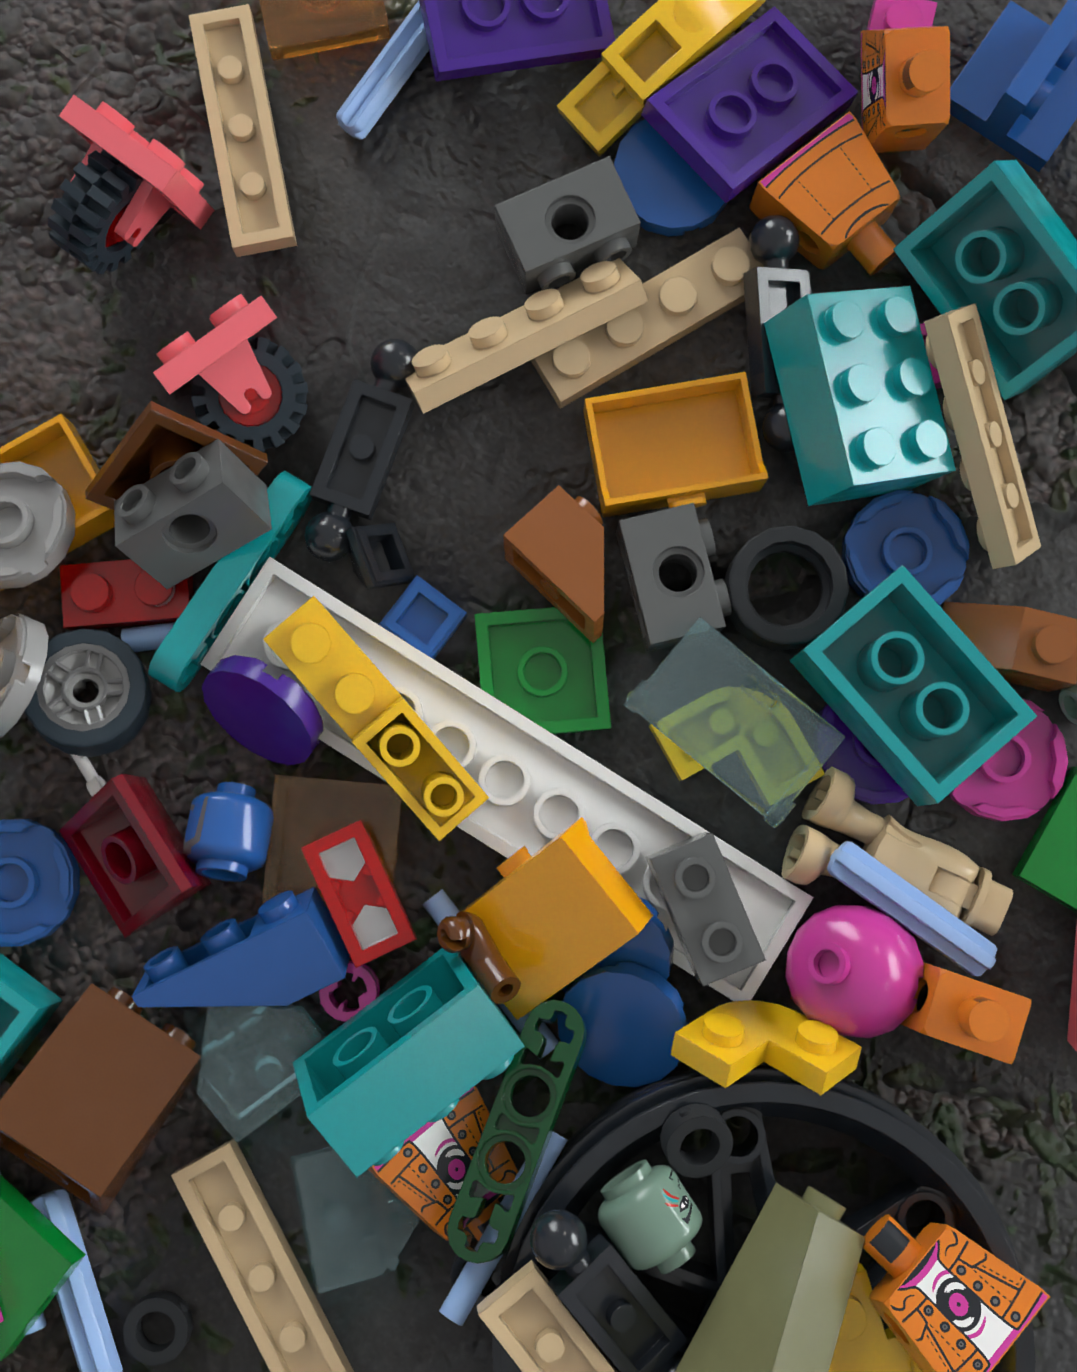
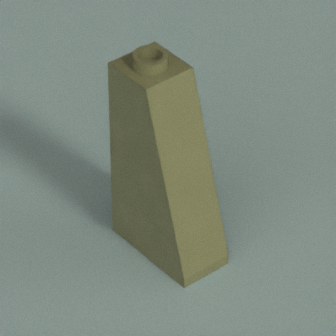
M776 1183L675 1372H829L866 1238L840 1221L846 1208L810 1186L807 1187L804 1195L801 1197Z

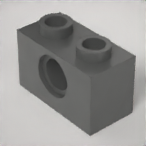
M610 156L495 205L496 231L525 294L540 288L542 290L557 289L571 282L577 272L595 263L614 261L618 258L623 261L632 253V248L637 245L641 222ZM563 224H574L580 227L585 234L575 240H565L559 237L554 230Z
M220 439L213 441L197 452L183 455L172 467L144 484L132 486L119 499L114 501L115 546L167 590L272 529L267 485Z
M690 503L619 520L616 537L645 652L718 635L726 627L724 617L731 616L732 610L724 580H714L708 557L716 554V548L708 519L698 520L695 505ZM668 563H677L684 566L691 575V587L682 592H674L667 589L660 581L659 569Z
M704 832L645 857L694 976L702 986L766 961L713 833Z

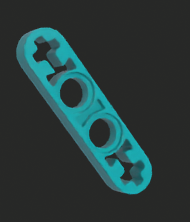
M287 471L281 472L267 488L272 529L217 561L155 652L148 669L149 676L175 692H181L190 684L202 667L200 663L268 558H276L303 518L312 500L310 496L312 487Z

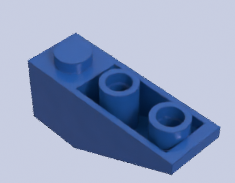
M315 886L296 896L293 891H285L266 901L258 909L259 914L243 922L237 923L234 918L227 919L209 929L201 937V942L183 951L178 946H173L156 954L144 965L145 973L131 997L138 1007L287 1006L344 979L350 955L330 911Z

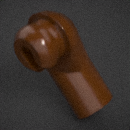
M460 911L456 914V917L446 916L441 920L437 929L440 946L446 952L459 953L462 960L494 1003L502 1004L514 998L520 989L521 982L501 955L482 919L473 913Z

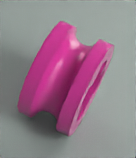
M352 960L349 961L346 973L353 974V982L359 977L362 978L367 987V990L358 997L359 1007L347 1008V999L341 1004L337 1002L333 991L342 984L341 980L319 990L320 1003L326 1013L334 1019L344 1022L374 1001L380 994L379 978L374 970L366 964L355 968Z

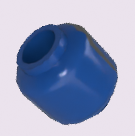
M222 782L218 784L217 791L203 793L193 799L183 844V853L187 859L196 864L195 872L197 874L215 880L238 882L246 880L249 872L264 866L268 854L274 813L265 802L255 798L256 790L253 787L235 782Z

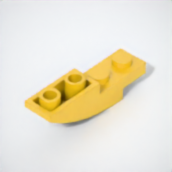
M658 0L601 53L602 61L557 105L558 112L600 157L642 116L641 114L647 99L716 50L766 0Z
M314 595L263 638L438 841L443 839L489 798Z

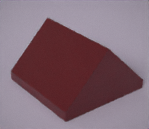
M120 774L111 778L59 830L124 938L136 933L211 884L208 878L195 872L196 864L184 855V839L146 777Z

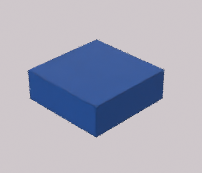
M417 575L379 623V626L432 659H435L468 615L467 612Z

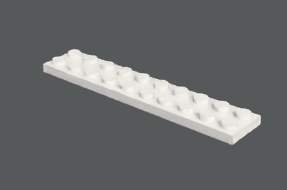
M268 558L200 663L202 666L211 671L221 659L239 655L264 661L268 665L263 672L271 675L276 680L282 674L292 678L313 700L322 717L324 731L319 736V739L386 781L356 748L350 737L263 640L266 635L314 595L488 795L489 798L457 827L506 858H509L524 845L532 856L583 817L587 823L592 840L639 897L647 900L659 912L657 918L664 924L666 931L669 928L674 940L673 963L694 976L645 857L708 832L707 830L273 558ZM714 835L766 961L708 985L733 1001L751 1000L814 897Z

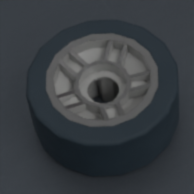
M83 628L60 633L48 641L47 658L41 679L24 712L47 743L66 754L95 757L115 752L137 736L148 719L152 693L146 670L127 643L108 632ZM92 681L94 686L99 689L97 698L90 703L77 701L74 695H79L81 691L86 689V682Z

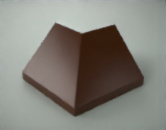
M150 401L87 487L85 495L87 500L114 510V501L119 499L129 488L137 484L146 483L172 467L183 455L197 452L217 439H220L256 476L268 463L267 454Z

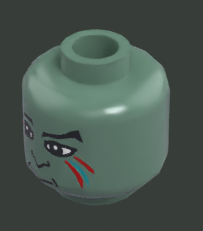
M641 1160L620 1172L601 1189L605 1200L598 1211L600 1225L629 1268L645 1270L657 1266L661 1274H667L683 1265L694 1255L696 1248L691 1240L696 1236L702 1225V1216L699 1208L670 1166L658 1165L651 1167L647 1160Z

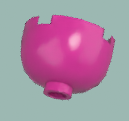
M835 905L814 913L796 931L787 951L785 977L792 1000L807 1019L828 1024L841 1036L870 1039L893 1031L912 1014L918 1001L913 998L918 990V978H923L924 963L915 938L906 928L890 916L869 906Z

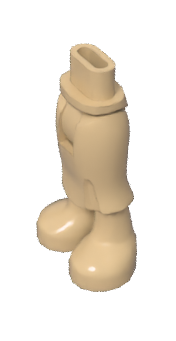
M834 767L829 768L825 772V775L817 782L804 806L802 817L805 820L865 843L864 851L964 923L991 936L997 933L1013 897L1012 889L993 881L990 870L979 867L959 850L906 829L890 815L883 818L867 810L854 800L855 783L853 778L847 773ZM807 825L798 826L794 830L786 848L782 865V877L801 885L813 882L820 875L833 877L829 874L827 867L831 854L840 845Z

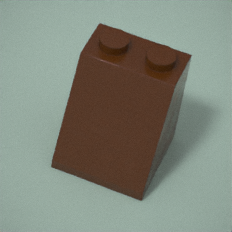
M91 983L1 1098L0 1147L103 1216L199 1071L201 1056L193 1051L197 1046L196 1042L179 1028L165 1023L159 1029L141 1017L140 1014L143 1008L138 1007L133 998L122 990L111 987L108 993Z

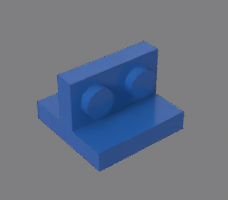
M1010 0L950 87V115L1038 172L1047 163L1077 119V0H1068L1051 26Z

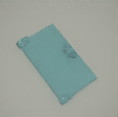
M701 617L695 621L647 681L642 680L635 690L629 692L627 700L623 704L632 713H639L764 816L763 820L772 828H776L785 820L786 816L796 805L793 803L795 798L845 738L841 732Z

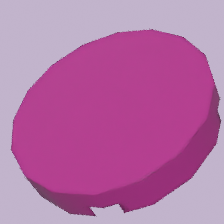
M1023 699L1037 717L949 794L954 802L971 815L992 821L1028 818L1040 811L1039 809L1044 807L1050 799H1053L1062 788L1068 766L1065 738L1056 723L1052 724L1049 717L1042 713L1044 710L1032 701Z

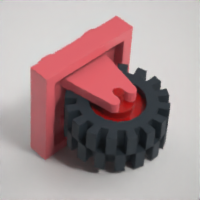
M76 95L72 96L59 117L90 145V148L82 162H79L73 168L75 174L72 180L68 181L65 178L60 186V189L64 191L62 198H54L51 209L57 212L48 217V227L52 229L49 232V236L55 244L93 272L104 274L106 270L109 272L117 270L119 260L125 264L132 258L131 250L134 247L138 250L145 243L144 237L149 232H152L156 223L169 208L201 230L215 210L199 194L204 183L184 168L186 164L157 140L152 139L149 143L134 131L135 126L107 103L102 101L95 110Z
M239 294L210 315L209 320L215 328L205 336L195 341L187 331L156 353L164 365L153 373L169 395L193 379L191 397L193 408L200 424L259 451L264 452L266 449L276 448L285 443V440L291 434L294 435L300 427L299 423L303 415L305 416L308 406L306 404L307 382L304 381L303 370L299 363L281 345H277L266 338L252 337L277 318L262 296L248 304L243 295Z

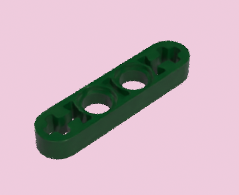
M557 1000L543 1002L535 1007L526 1019L519 1037L525 1047L514 1055L511 1064L507 1068L451 1212L447 1228L449 1244L456 1255L467 1262L480 1264L496 1260L506 1252L518 1226L586 1043L587 1031L585 1022L577 1010L566 1002ZM558 1015L566 1016L565 1026L574 1036L570 1044L558 1042L555 1046L550 1061L556 1065H564L560 1077L556 1078L543 1067L524 1064L530 1051L538 1058H542L547 1045V1039L538 1032L541 1023L553 1024ZM529 1077H536L545 1081L551 1095L546 1110L540 1115L533 1117L523 1116L518 1113L513 1103V1093L517 1084ZM511 1142L519 1146L524 1153L525 1167L517 1180L503 1184L491 1176L487 1164L488 1157L492 1149L498 1144ZM479 1182L493 1193L513 1195L514 1199L509 1211L503 1205L495 1204L489 1225L499 1231L498 1238L495 1243L483 1242L479 1246L478 1251L470 1247L472 1235L464 1230L463 1226L466 1218H479L488 1198L474 1197V1192Z

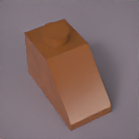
M558 485L503 535L505 560L594 643L602 636L604 620L603 520L590 502L580 496L573 499Z
M943 602L940 605L944 612L1007 682L1047 692L1076 685L1077 619L1023 606Z

